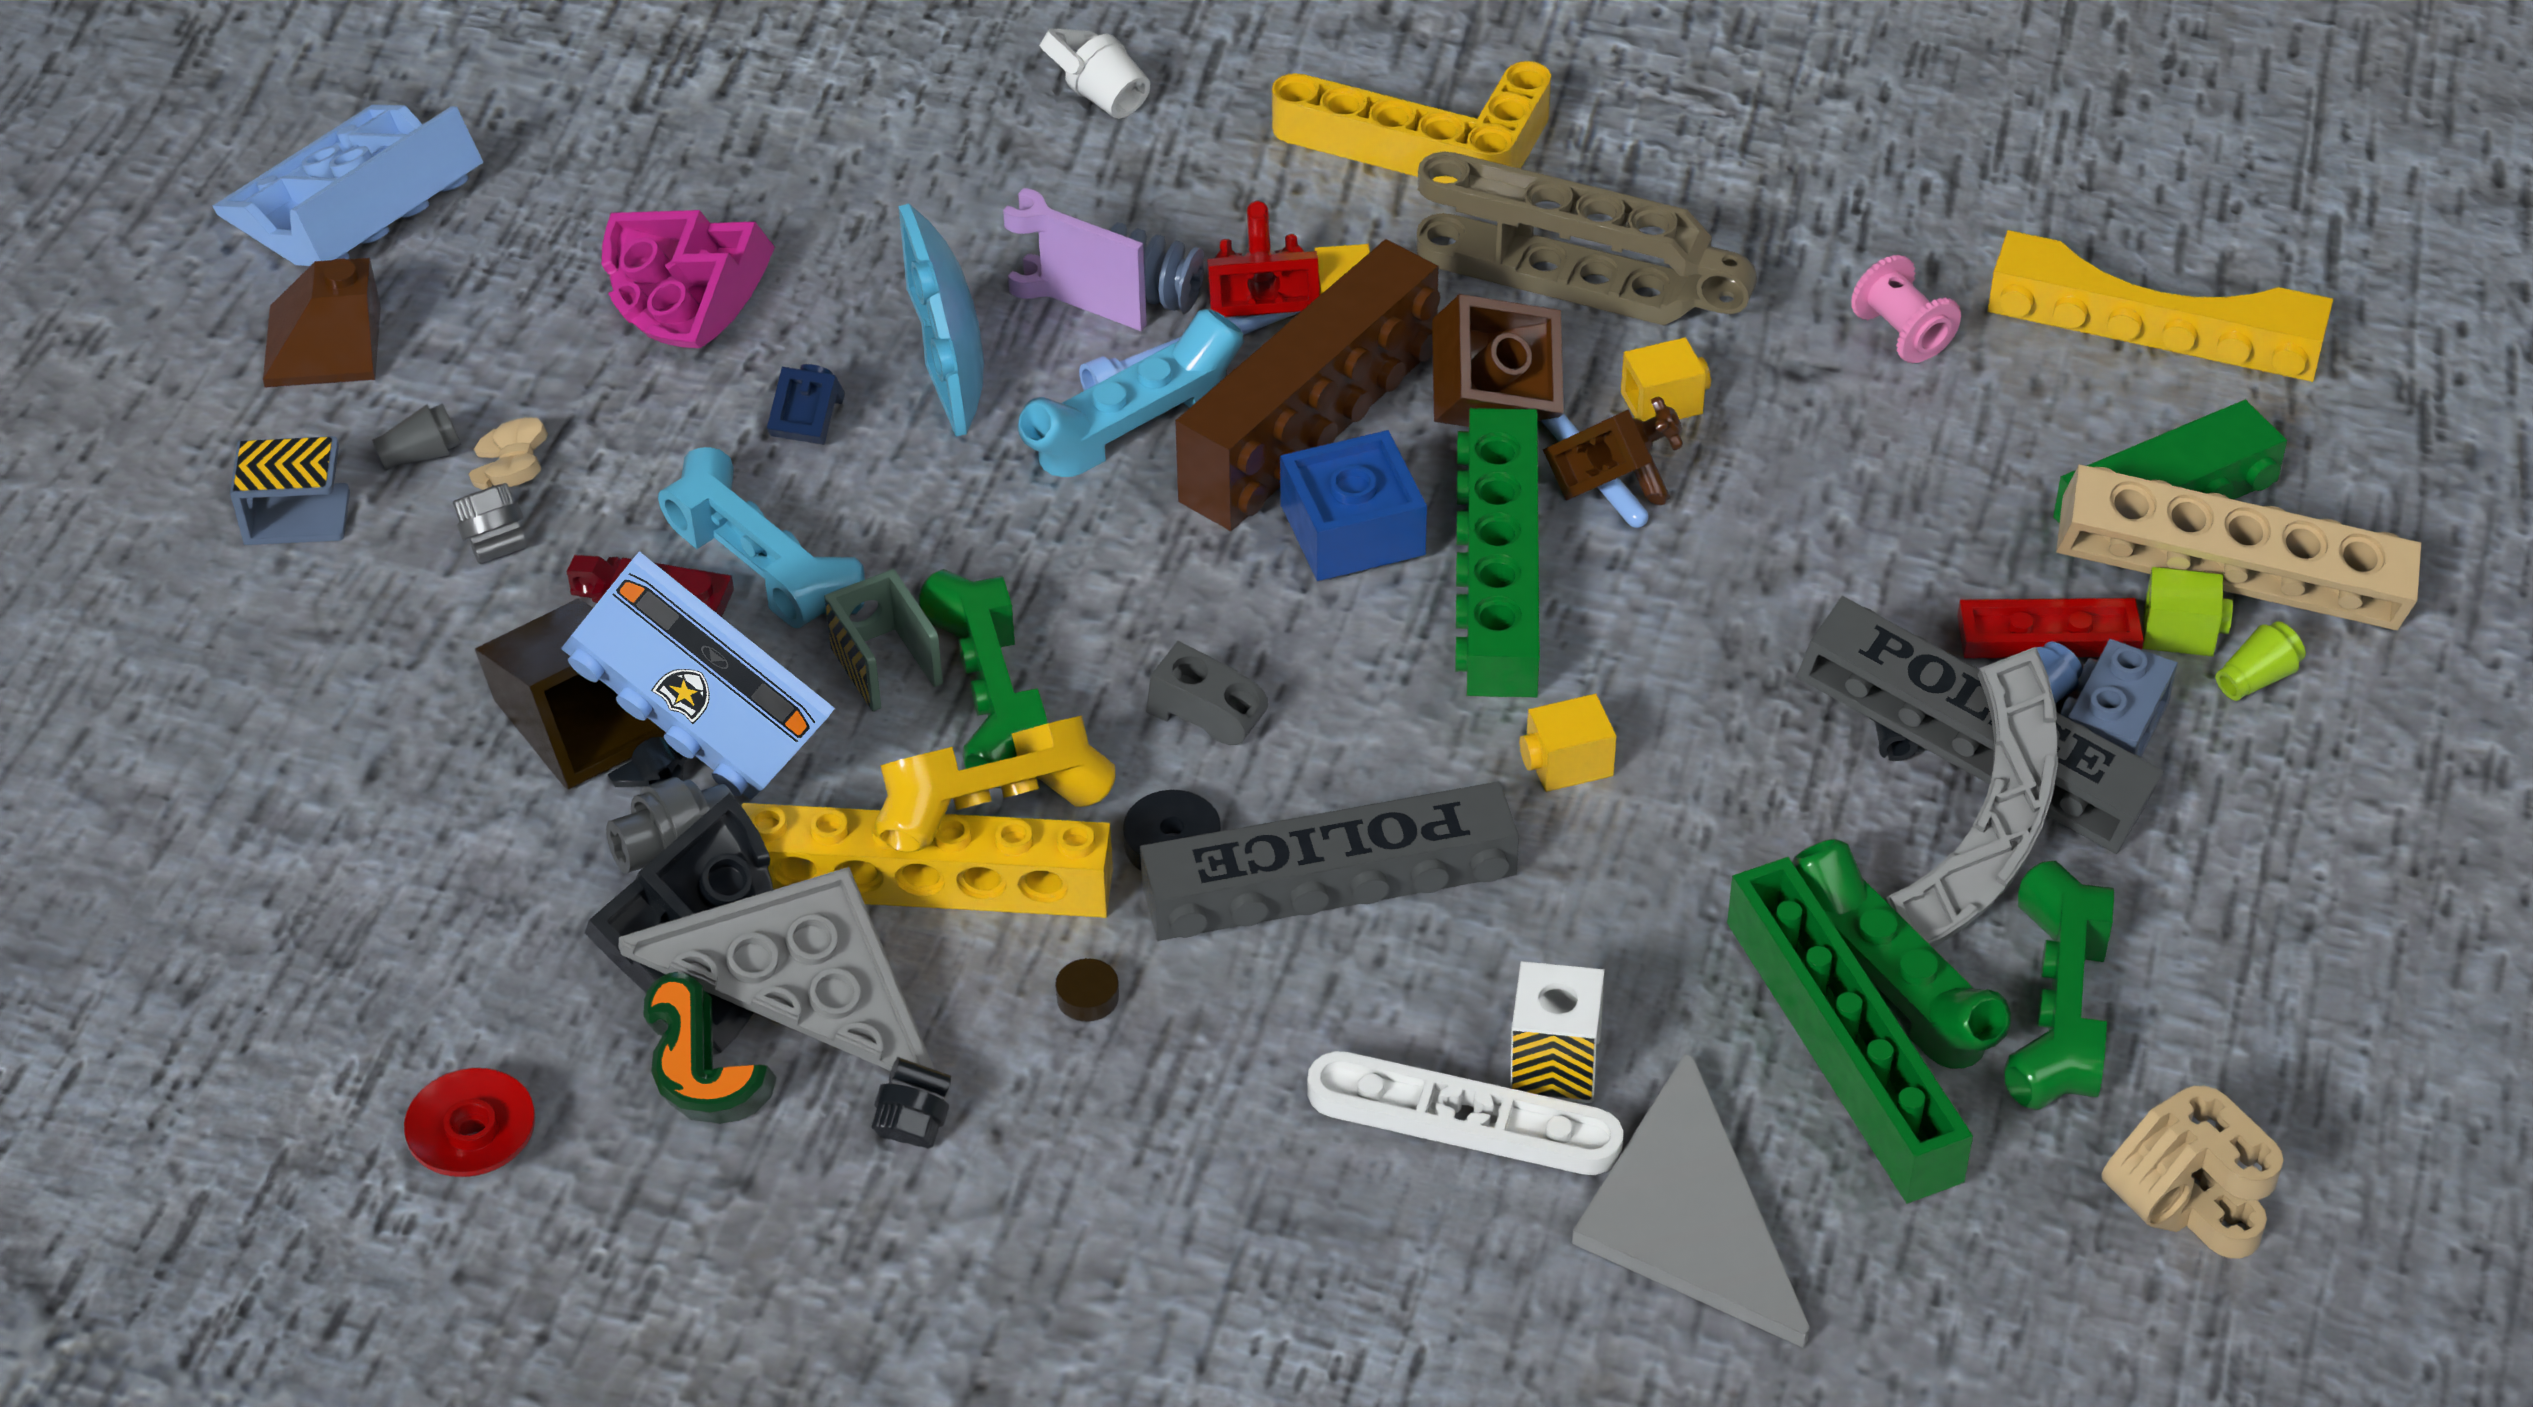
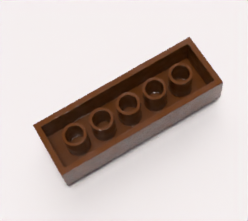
M1385 239L1175 420L1178 502L1232 531L1248 516L1258 513L1265 501L1280 488V455L1333 443L1335 438L1353 422L1363 419L1369 408L1386 392L1394 391L1400 385L1404 376L1420 362L1430 359L1433 355L1432 319L1438 314L1440 293L1438 291L1439 266Z

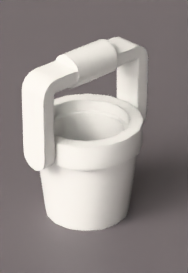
M1050 28L1040 43L1041 49L1066 71L1065 80L1068 86L1079 96L1086 97L1112 117L1117 119L1125 118L1133 114L1146 100L1151 83L1126 53L1124 45L1110 34L1097 35L1094 32L1084 30Z

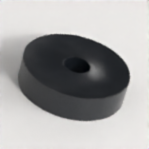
M1163 790L1151 793L1138 800L1125 816L1123 835L1126 855L1130 862L1141 871L1140 846L1220 832V818L1213 805L1195 793L1183 790ZM1177 833L1178 835L1169 836L1166 834Z

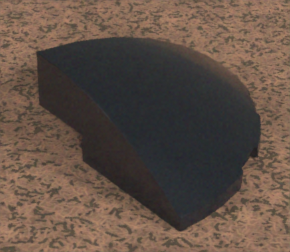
M730 793L726 795L641 869L636 879L589 919L585 934L645 993H647V990L655 980L665 974L621 955L618 947L619 937L773 890L772 879L768 870L770 865L769 853L755 825ZM708 993L712 997L713 1048L722 1053L739 1035L754 1012Z

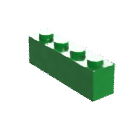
M2244 399L2087 466L2105 467L2113 470L2115 473L2146 480H2162L2170 483L2172 486L2198 492L2219 493L2235 500L2253 491L2264 490L2278 481L2287 439ZM2075 471L2060 476L2053 515L2059 524L2063 494Z

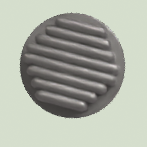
M507 483L492 486L453 501V506L460 522L457 523L462 540L470 539L478 564L527 548L524 534L518 523L524 517L518 502L514 503Z

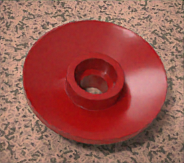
M488 1068L461 1069L435 1079L415 1096L406 1112L404 1134L412 1155L426 1168L436 1173L453 1177L477 1176L504 1166L525 1148L535 1127V1109L529 1092L514 1077Z

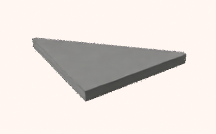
M849 867L619 937L618 947L621 955L664 974L672 972L686 973L697 980L703 986V990L884 1069L891 1071L896 1058L900 1057L935 1070Z
M1684 1053L1573 1229L1572 1244L1804 1348L1808 1342L1809 1324L1696 1062L1692 1056Z

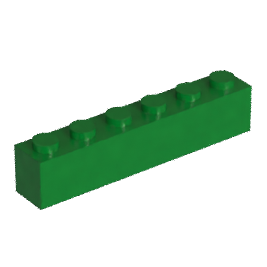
M1785 857L1732 875L1727 919L1728 926L1906 1204L1965 1183L1973 1140L1972 1133L1790 858Z

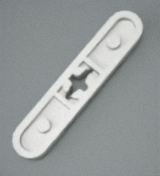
M1335 1051L1323 1054L1312 1063L1308 1070V1098L1310 1103L1319 1113L1332 1118L1584 1175H1598L1608 1172L1613 1168L1622 1153L1623 1128L1617 1118L1610 1112L1600 1108L1350 1052ZM1462 1105L1474 1107L1473 1113L1468 1115L1467 1120L1455 1118V1113L1461 1110Z

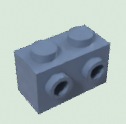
M2109 639L2099 660L2093 658L2087 660L2078 684V691L2081 694L2078 700L2068 697L2060 715L2085 726L2091 732L2124 750L2142 757L2169 704L2178 662Z

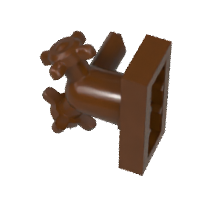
M1655 397L1651 399V403L1656 416L1646 421L1632 418L1628 409L1543 449L1565 500H1570L1634 471L1646 499L1655 505H1664L1670 499V495L1650 454V450L1652 449L1653 442L1663 437L1669 440L1674 451L1682 447L1683 442L1680 437L1682 426L1675 410L1666 406L1661 397Z

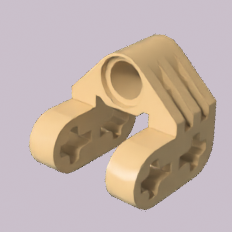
M2191 1086L2178 1092L2148 1112L2105 1165L2102 1172V1180L2150 1227L2178 1232L2187 1226L2218 1255L2230 1259L2244 1258L2252 1255L2260 1246L2267 1217L2265 1209L2258 1200L2268 1197L2276 1189L2284 1160L2282 1151L2275 1141L2225 1094L2208 1086ZM2193 1116L2200 1121L2199 1124L2192 1122ZM2212 1119L2215 1121V1127L2207 1122V1120ZM2240 1161L2249 1167L2242 1169L2238 1166V1162ZM2258 1163L2262 1166V1170L2260 1171L2252 1165ZM2195 1177L2201 1181L2199 1186L2194 1182ZM2223 1219L2231 1225L2241 1221L2246 1225L2245 1231L2238 1225L2226 1228L2222 1225Z

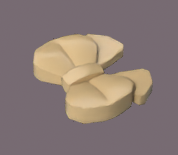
M519 418L501 424L497 429L491 430L480 438L474 448L476 455L480 458H500L468 473L474 487L484 490L503 483L513 487L534 479L541 471V465L537 457L534 456L533 450L543 443L548 436L543 423L538 418Z

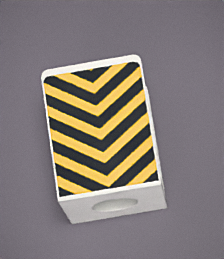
M1521 961L1512 1021L1511 1089L1571 1102H1593L1596 1046L1601 1041L1604 969Z

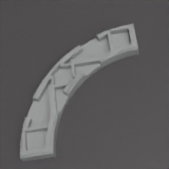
M2036 647L1979 669L1978 678L1984 690L1992 719L1994 757L1990 786L1985 802L1973 827L1958 848L1931 872L1908 887L1886 896L1885 901L1932 947L1941 944L1966 928L1996 901L2011 884L2027 860L2044 824L2053 796L2058 767L2057 716L2049 678Z

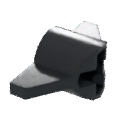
M653 737L637 746L632 754V761L607 775L615 787L648 786L672 777L682 780L683 765L687 757L675 751L664 738Z

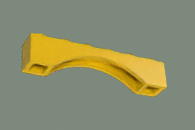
M2007 230L1993 272L1987 312L2313 382L2333 298L2281 287L2254 294L2229 297H2192L2159 292L2128 283L2101 271L2075 254L2062 241Z

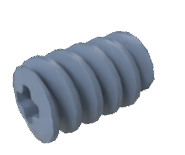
M1117 222L1113 225L1110 231L1127 237L1128 230L1126 224ZM1136 228L1129 238L1143 243L1146 302L1154 305L1161 302L1162 306L1166 309L1173 311L1180 309L1183 314L1189 312L1198 298L1203 282L1204 250L1194 247L1189 252L1187 258L1184 259V243L1175 240L1165 253V237L1158 234L1151 238L1146 247L1147 236L1145 230Z

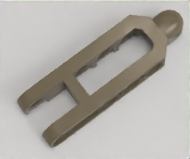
M1453 152L1433 153L1425 157L1419 164L1418 191L1426 199L1455 207L1456 212L1497 222V225L1446 213L1433 214L1424 218L1417 228L1416 252L1422 258L1438 265L1441 270L1664 326L1681 318L1694 307L1722 314L1741 312L1747 306L1757 283L1755 266L1745 256L1712 247V236L1687 209ZM1439 176H1450L1458 181L1446 184L1435 182L1432 179ZM1542 201H1551L1561 206L1545 209L1537 207L1535 204ZM1592 214H1606L1608 216H1611L1613 219L1610 221L1599 222L1592 221L1588 219L1587 216ZM1651 226L1659 227L1665 232L1652 235L1645 234L1639 229ZM1534 227L1559 233L1560 238L1568 240L1573 236L1612 246V251L1620 253L1625 249L1662 258L1664 263L1669 264L1672 269L1534 235ZM1437 237H1448L1456 242L1443 246L1432 243L1431 240ZM1548 262L1555 264L1557 268L1550 271H1541L1535 269L1532 265ZM1588 275H1601L1608 278L1609 281L1594 284L1585 281L1583 278ZM1639 288H1654L1660 294L1646 297L1637 294L1635 290ZM1730 296L1734 299L1730 302H1723L1719 298Z

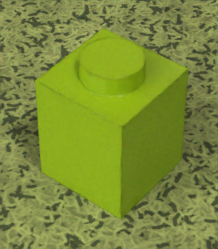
M2152 567L2143 610L2144 642L2142 649L2213 657L2218 634H2229L2232 621L2233 600L2223 598V574Z

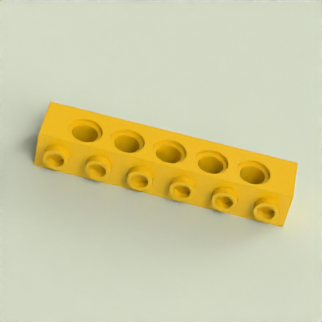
M757 803L742 804V808L755 825L769 853L770 865L768 870L772 879L773 890L849 867L864 903L869 905L1107 918L1113 874L1110 823L945 814L930 846L915 852H902L891 848L879 838L875 829V822L881 810Z

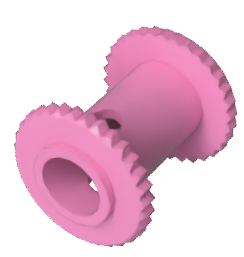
M1893 255L1876 262L1862 275L1852 294V309L1862 320L1866 319L1868 321L1881 315L1899 332L1900 337L1897 339L1898 343L1896 345L1898 347L1896 350L1899 352L1898 355L1908 363H1920L1939 354L1951 342L1960 325L1961 310L1960 306L1950 298H1939L1930 302L1913 286L1916 274L1914 272L1916 269L1914 263L1905 256Z

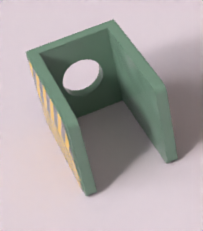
M894 569L824 595L831 649L872 711L881 708L876 659L865 641L896 630L933 687L943 684L938 634ZM868 600L878 601L876 611L869 618L859 622L850 620V615L856 606Z

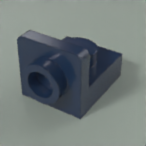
M803 364L800 366V369L782 367L766 428L769 434L773 437L825 445L834 404H843L845 392L836 375H833L829 369L814 364Z

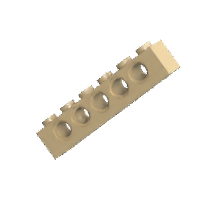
M2080 464L2063 494L2056 553L2151 574L2152 567L2223 574V591L2396 631H2398L2418 601L2421 542L2399 538L2393 533L2373 532L2343 525L2332 519H2316L2286 512L2276 506H2259L2229 499L2219 493L2198 492L2172 486L2170 483L2162 480H2146L2115 473L2113 470L2105 467H2089Z

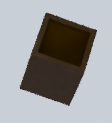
M579 598L475 648L494 701L556 778L568 790L632 758L634 750L642 742L653 737L664 738L666 733L650 719L639 720L630 715L618 704L616 700L618 694L600 679L597 682L587 680L569 664L568 658L570 656L561 648L593 609V607Z

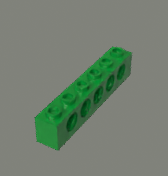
M1470 408L1469 431H1458L1457 465H1468V471H1457V505H1468V511H1457L1456 545L1468 546L1467 552H1457L1456 587H1467V594H1456V629H1467V637H1456L1455 672H1467V696L1537 698L1540 660L1537 409Z

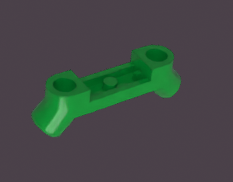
M945 569L931 574L922 585L919 593V606L933 626L963 638L959 639L958 642L965 674L975 672L977 680L971 681L975 710L978 716L988 714V718L963 746L962 756L965 768L968 769L1016 757L1017 753L1012 733L1044 725L1048 721L1038 688L1014 693L1001 650V647L1015 645L1012 603L1004 578L997 576L973 582Z
M1838 839L1825 840L1804 849L1793 858L1792 863L1868 978L1911 1021L1909 1038L1931 1060L1947 1068L1964 1069L1975 1065L1983 1057L1986 1049L1995 1047L2007 1036L2011 1027V1011L2006 999L1996 991L1974 989L1862 878L1848 843Z
M2045 861L2032 867L2022 878L2018 889V907L2054 940H2045L2041 977L2052 979V989H2042L2037 1021L2038 1027L2049 1028V1031L2010 1054L2006 1061L2004 1083L2012 1098L2021 1106L2034 1111L2042 1109L2066 1093L2095 1098L2099 1096L2105 1061L2107 1021L2081 1018L2085 960L2105 961L2113 924L2114 888L2081 884L2057 861Z

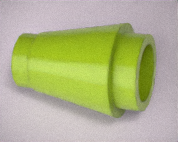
M2275 621L2271 625L2262 624L2257 627L2226 662L2223 668L2216 673V682L2228 698L2239 701L2244 696H2248L2296 673L2299 669V662L2305 658V647L2297 633L2287 624L2280 621Z

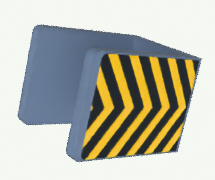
M336 437L238 441L230 495L244 545L325 542L344 539L350 489L347 483H334L339 443Z

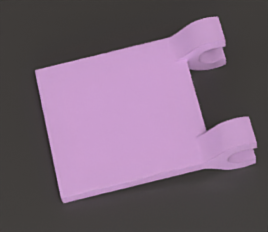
M1023 188L1018 193L1019 209L1007 205L1003 210L1004 227L1018 234L1038 232L1040 256L1027 254L1023 258L1024 275L1015 271L1008 275L1009 292L1013 296L1022 299L1051 297L1142 331L1147 325L1143 243L1052 210L1047 206L1039 192Z

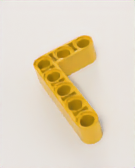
M1522 61L1510 65L1477 119L1305 74H1286L1279 77L1272 86V130L1279 140L1286 143L1418 177L1420 162L1425 157L1438 152L1458 153L1521 169L1549 119L1551 74L1549 69L1537 62ZM1439 176L1432 179L1435 182L1446 184L1458 181L1450 176Z

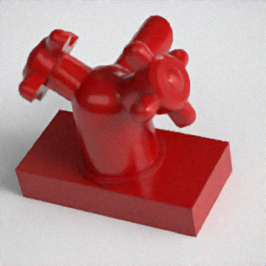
M1261 201L1252 202L1247 207L1249 252L1245 256H1242V253H1235L1232 250L1231 240L1222 239L1220 241V251L1216 254L1215 258L1207 259L1210 309L1225 317L1301 312L1320 296L1317 251L1304 252L1298 245L1297 236L1289 234L1285 237V247L1272 252L1268 207Z

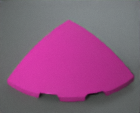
M700 210L619 212L610 214L602 244L601 263L606 273L610 275L613 291L608 294L615 307L627 322L634 324L649 338L664 344L683 348H702L716 338L736 318L748 302L766 270L775 246L756 222L710 223Z

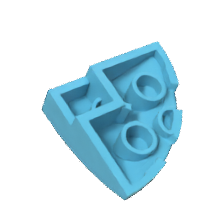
M910 204L899 206L906 288L922 324L925 365L955 436L965 435L977 411L983 387L984 358L975 306L961 266L946 240L930 221Z

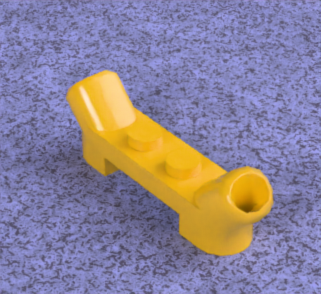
M1082 715L1012 733L1017 753L1016 757L960 771L953 747L880 765L888 796L876 819L875 829L879 838L891 848L902 852L919 851L932 844L951 799L954 801L956 810L992 801L989 789L1001 787L1003 798L1039 789L1037 778L1075 807L1090 806L1102 801L1111 791L1116 778L1115 765L1089 745Z

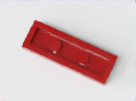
M2136 598L1960 599L1957 618L1964 658H2008L2034 647H2043L2047 642H2057L2065 646L2076 657H2100L2109 639L2141 650L2143 647L2144 639Z

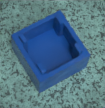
M1389 430L1280 455V504L1317 581L1426 555L1427 505Z

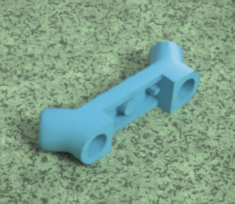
M1211 309L1199 310L1179 341L1062 403L1045 397L1030 400L1019 416V436L1027 446L1038 451L1039 463L1046 472L1059 477H1074L1106 461L1105 444L1181 403H1185L1190 408L1227 376L1228 366L1244 344L1243 333L1236 324L1220 313Z
M705 447L689 451L684 457L681 479L658 493L661 511L670 526L696 549L715 538L765 579L769 609L793 628L800 629L819 615L826 614L824 595L865 580L864 566L857 558L813 557L801 547L799 541L791 532L787 530L781 531L767 520L755 503L752 501L745 502L731 491L734 467L731 458L720 449ZM864 602L856 606L851 614H857L863 608Z

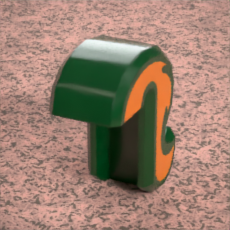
M667 973L653 982L647 990L644 999L643 1016L650 1027L658 1035L662 1036L653 1051L651 1073L659 1093L672 1107L690 1120L722 1124L740 1121L755 1114L772 1097L777 1079L775 1074L767 1065L718 1067L713 1069L712 997L703 990V986L697 980L686 973Z

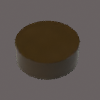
M1091 958L1079 959L1067 964L1061 969L1056 978L1057 1004L1065 1015L1078 1021H1095L1106 1017L1116 1008L1119 1001V981L1115 970L1109 964Z

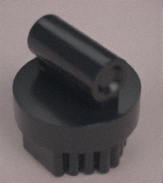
M897 1057L890 1072L889 1083L881 1084L874 1103L877 1110L871 1126L872 1129L885 1139L927 1149L932 1148L938 1129L944 1126L950 1107L944 1101V1098L951 1083V1075Z

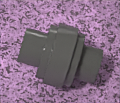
M677 777L643 787L640 795L632 799L631 814L607 822L606 834L609 848L619 869L627 874L644 868L726 795L730 793L733 796L730 789L726 785L720 784L700 790L693 781L689 779L682 781Z

